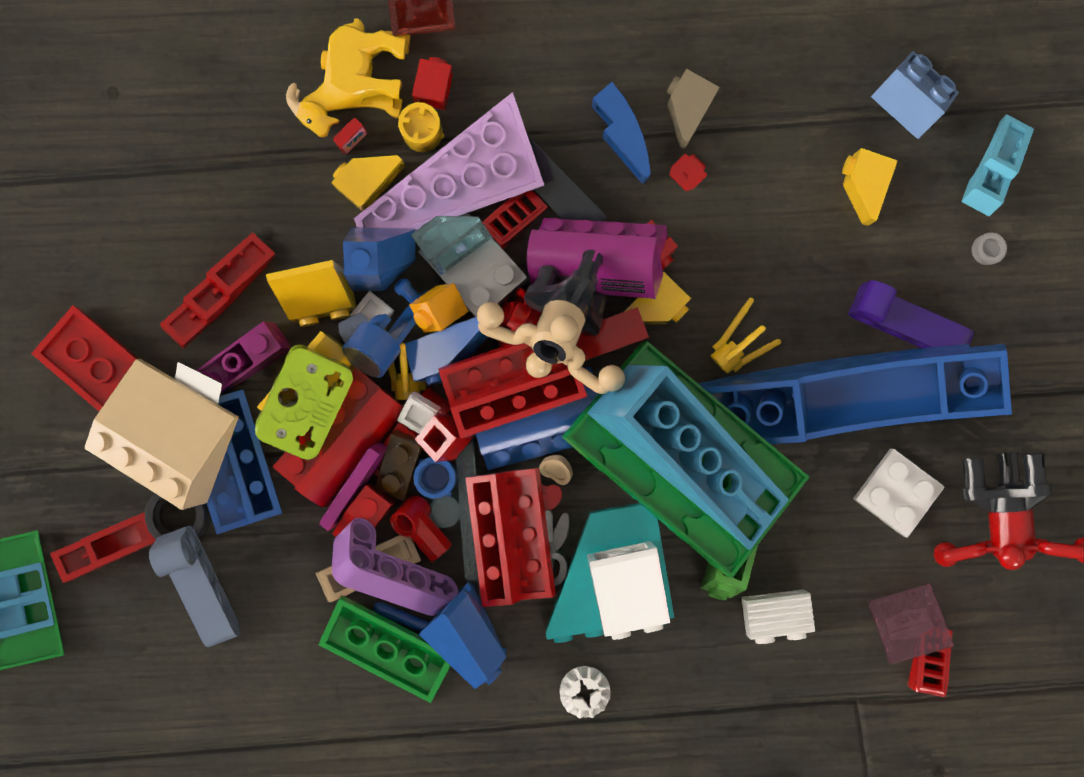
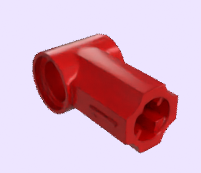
M413 495L391 516L390 523L394 531L399 535L411 537L432 562L446 552L452 543L429 517L431 508L428 502L422 497Z

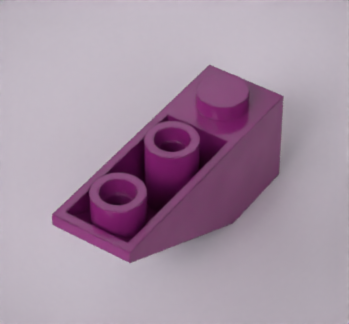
M263 321L196 371L221 383V395L268 367L286 354L292 346L276 323Z

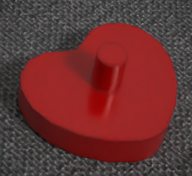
M542 484L545 511H551L559 504L562 498V491L557 485L545 486Z

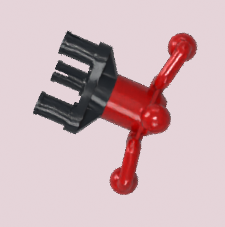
M997 453L1000 482H997V486L994 487L986 486L984 457L962 458L965 487L962 488L963 500L988 511L991 540L980 541L977 544L959 548L950 542L939 543L933 553L934 559L939 565L951 567L958 561L992 553L1002 567L1007 570H1017L1024 565L1026 560L1033 559L1037 552L1051 556L1073 558L1084 563V537L1077 539L1073 545L1050 542L1048 539H1036L1033 508L1052 495L1051 483H1047L1045 453L1022 455L1026 484H1024V480H1020L1019 453H1008L1009 465L1007 453Z

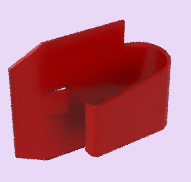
M685 153L671 167L669 176L685 191L694 189L707 176L703 171L707 166L696 155L692 154L689 157Z

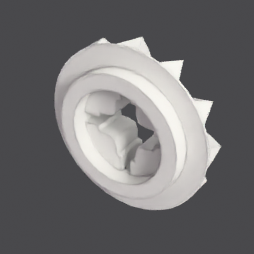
M589 666L577 667L569 671L563 678L560 685V699L568 713L577 716L579 719L582 717L593 718L605 710L610 700V686L607 678L599 670ZM581 680H583L587 689L594 690L590 694V704L588 705L583 697L576 696L580 692Z

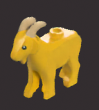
M354 19L353 23L340 26L329 38L328 51L323 50L321 54V68L325 70L324 83L316 91L306 96L302 102H298L300 90L297 89L296 83H292L286 93L288 106L304 126L323 138L328 136L332 125L339 123L338 119L329 117L327 111L369 107L385 110L390 116L399 119L403 102L402 99H399L402 82L397 79L389 80L371 77L373 70L372 59L381 51H388L396 58L404 60L405 54L409 53L410 32L380 30L375 33H365V27L359 19Z

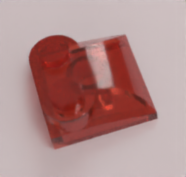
M388 0L392 35L395 37L456 29L452 0Z

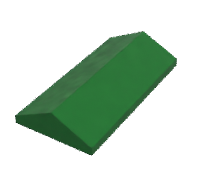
M343 595L339 598L318 644L429 703L432 702L451 666L420 635Z

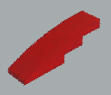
M252 232L206 273L207 278L183 298L184 303L160 323L161 328L185 349L255 280L276 256L275 253Z
M636 307L604 319L601 330L596 336L589 337L580 334L576 346L584 352L586 361L649 338L640 311Z

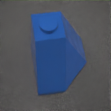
M351 227L343 241L344 276L352 291H385L416 260L415 228Z
M469 581L439 611L419 635L476 689L484 682L490 685L501 674L502 670L499 666L506 659V654L485 608L482 607V602L475 586Z

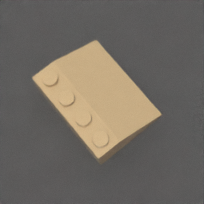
M136 359L95 417L85 449L179 509L184 510L208 502L239 417L142 359Z

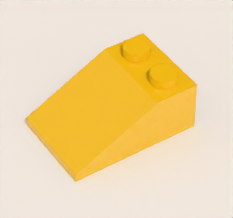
M333 260L266 274L267 281L289 321L299 323L300 327L318 324V318L330 316L331 320L347 318L350 316L349 312L356 308L354 293L344 276V269Z

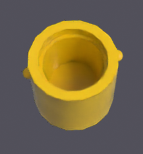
M415 102L402 110L399 116L398 127L405 143L417 152L434 150L440 144L441 139L445 137L435 109L426 103Z

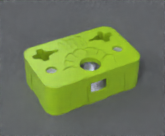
M304 345L292 347L270 390L262 412L256 420L255 435L262 442L302 459L309 460L316 457L352 384L353 377L349 367ZM335 371H338L339 378L342 381L340 383L334 382L328 389L326 374L333 375ZM293 388L294 395L297 398L284 402L282 400L283 395L279 392ZM311 427L312 442L306 441L304 445L300 444L298 435L304 436Z

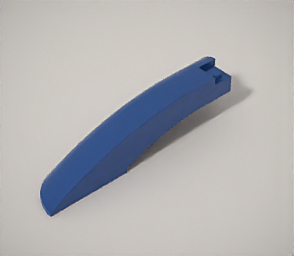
M969 344L859 355L767 369L698 383L770 444L806 442L808 439L906 423L1012 414L1008 356L1005 344L970 347Z

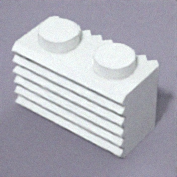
M804 589L741 597L746 635L751 640L755 639L757 644L775 642L774 637L787 635L788 640L805 639L807 637L806 633L815 632L811 595Z

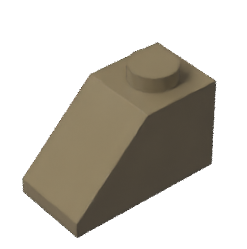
M688 69L685 70L681 78L675 76L667 90V93L671 95L667 106L679 147L684 150L720 88Z

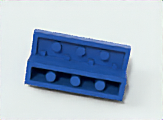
M591 366L585 367L586 370L593 374ZM584 385L587 394L585 398L476 433L487 470L571 448L572 446L562 436L598 393Z
M243 390L222 395L219 397L218 405L239 418L207 502L216 534L282 514L260 440L255 435L254 421Z

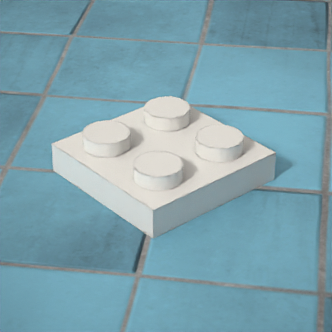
M889 449L853 499L900 535L908 538L945 487L895 449Z

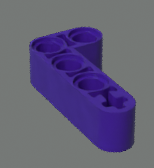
M874 280L860 285L848 312V315L853 319L919 348L969 344L970 346L975 334L974 331L896 297V289Z

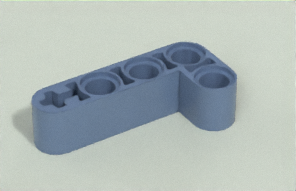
M188 525L158 537L149 551L151 566L158 577L170 575L203 644L209 648L238 637L240 635V626L237 617L193 527Z

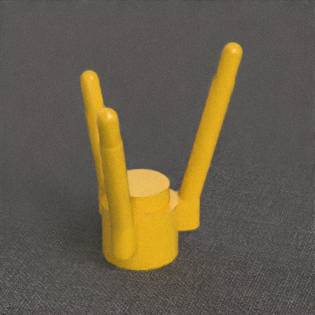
M753 298L747 300L721 339L712 346L715 352L710 356L726 374L732 370L737 372L743 365L781 344V340L776 339L741 358L744 355L742 350L765 331L764 325L758 327L738 345L733 341L726 344L753 304Z
M401 343L399 345L401 350V373L397 377L394 362L388 370L391 378V391H395V399L407 400L414 391L421 395L420 390H426V382L414 381L412 373H408L406 345Z

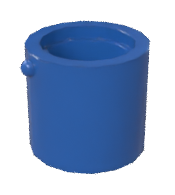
M431 457L425 460L419 459V465L416 467L413 476L414 485L418 492L431 499L442 498L445 495L451 496V491L455 488L458 480V472L452 461L435 462Z

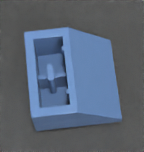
M912 51L871 97L912 135L919 139L947 111L959 92L949 77L939 75L932 68L933 65L927 57L922 54L917 55Z

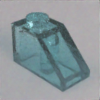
M436 216L411 234L440 275H443L492 238L478 217Z

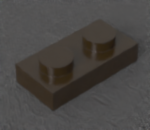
M398 430L391 433L375 489L402 501L408 497L414 479V472L423 450L415 441V437Z

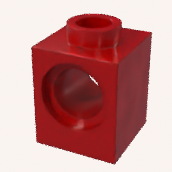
M430 57L429 60L420 59L412 93L414 102L426 103L435 109L446 111L453 79L452 66L447 64V61L437 57Z

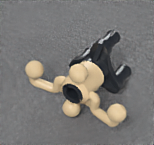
M586 250L582 255L578 269L574 270L569 278L559 284H555L559 275L554 267L549 265L540 267L534 284L529 286L524 299L529 307L542 313L537 326L531 323L522 324L515 332L499 326L503 322L504 312L497 303L486 302L478 308V328L482 334L508 344L519 345L525 343L532 347L534 353L527 358L526 369L533 377H545L550 373L552 364L563 363L567 365L568 371L574 378L596 393L606 394L609 391L614 392L621 389L624 385L625 374L618 366L609 365L604 367L600 371L598 378L583 368L585 354L576 346L580 334L589 337L599 334L603 324L602 315L608 304V298L603 293L594 292L598 282L597 273L603 263L601 253H598L595 261H592L595 250Z

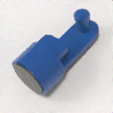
M400 279L395 284L394 289L398 295H402L410 304L428 292L427 290L418 294L411 287V282L408 279ZM409 305L388 332L384 329L391 321V318L386 313L376 315L369 322H362L342 347L343 354L347 360L358 370L369 376L382 377L400 354L399 345L416 324L414 313Z

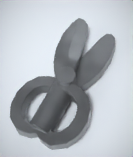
M546 510L545 515L552 568L554 567L555 559L560 563L559 575L554 579L556 586L561 584L568 571V563L565 556L557 550L567 538L570 528V517L568 513H563L553 532L552 511Z

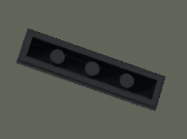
M527 134L544 186L533 189V191L561 219L607 222L608 217Z

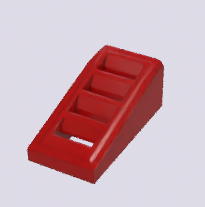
M533 190L511 197L489 215L480 226L503 250L548 209V206ZM525 196L537 208L533 212L521 201ZM515 205L527 216L524 220L512 209ZM506 213L518 224L514 228L503 217ZM497 221L508 231L505 236L494 226Z
M934 627L917 636V638H921V643H919L920 653L918 657H915L916 651L914 650L908 687L916 692L946 697L953 631L943 629L944 632L942 634L944 636L942 637L943 643L941 644L943 647H941L942 650L938 651V657L922 655L923 640H925L924 634L928 633L927 635L932 637L933 633L931 631L936 629L935 637L939 638L940 628ZM946 637H948L950 643L949 648L945 646L947 644L945 642L947 640ZM927 642L928 644L926 649L930 650V645L932 644L930 642ZM935 644L934 651L938 650V644ZM925 663L937 665L936 670L924 668ZM924 676L934 678V683L923 682Z

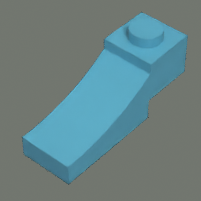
M1007 114L1001 119L982 161L968 182L961 202L987 216H990L1003 204L1011 180L1019 173L1034 128Z

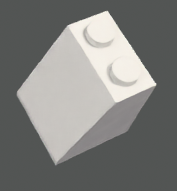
M651 541L587 554L605 637L611 636L613 640L623 639L631 636V631L644 629L645 633L655 632L663 629V624L670 623L658 552Z

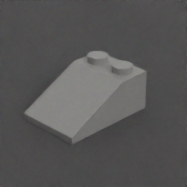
M468 213L460 215L419 251V254L446 284H455L466 307L475 317H477L478 308L482 304L494 302L501 306L515 293L516 289L521 288L527 283L526 275Z

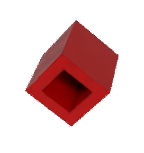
M437 415L432 417L415 441L435 462L455 460L474 436L470 435L460 438L453 415Z

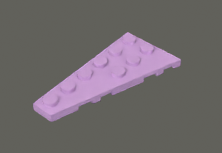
M513 92L354 218L356 226L359 228H415V231L544 186Z

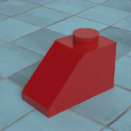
M373 484L365 485L344 513L332 535L336 537L355 518L368 520L376 530L396 502L385 493L375 489Z

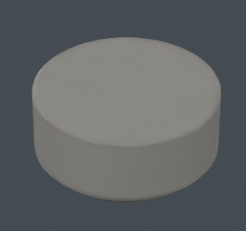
M993 232L979 236L972 245L974 259L983 265L998 263L1007 253L1006 241L1001 235Z

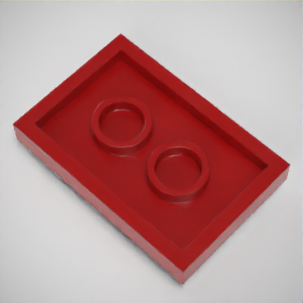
M74 305L31 353L99 412L135 360L139 359L83 310Z

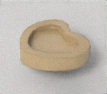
M560 455L544 458L539 467L540 473L543 476L552 478L560 485L568 484L573 475L570 463Z

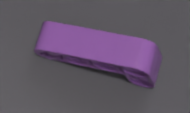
M364 518L353 519L334 539L332 575L339 584L347 588L430 616L437 615L458 594L457 586L450 577L376 550L375 528Z

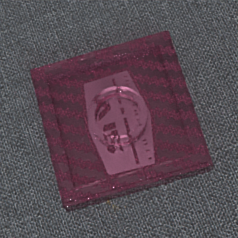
M931 584L868 602L890 665L954 646Z

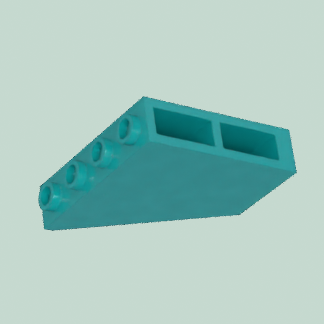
M641 503L589 512L569 564L566 577L563 580L546 625L547 640L554 639L555 643H562L573 640L572 635L585 633L586 637L604 635L587 554L651 541L657 548L669 619L674 618L658 519Z

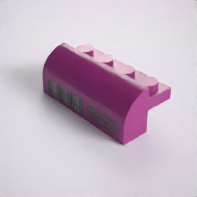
M544 218L539 230L531 231L528 242L527 268L531 285L534 284L540 267L544 265L552 266L558 271L559 278L555 284L565 281L572 275L574 270L578 269L583 253L590 249L595 250L592 261H595L598 253H601L603 256V263L597 273L598 282L594 292H600L604 295L656 299L663 278L660 256L668 236L667 226Z

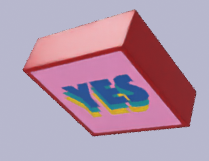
M353 118L333 138V141L347 155L368 133L364 126L356 118Z

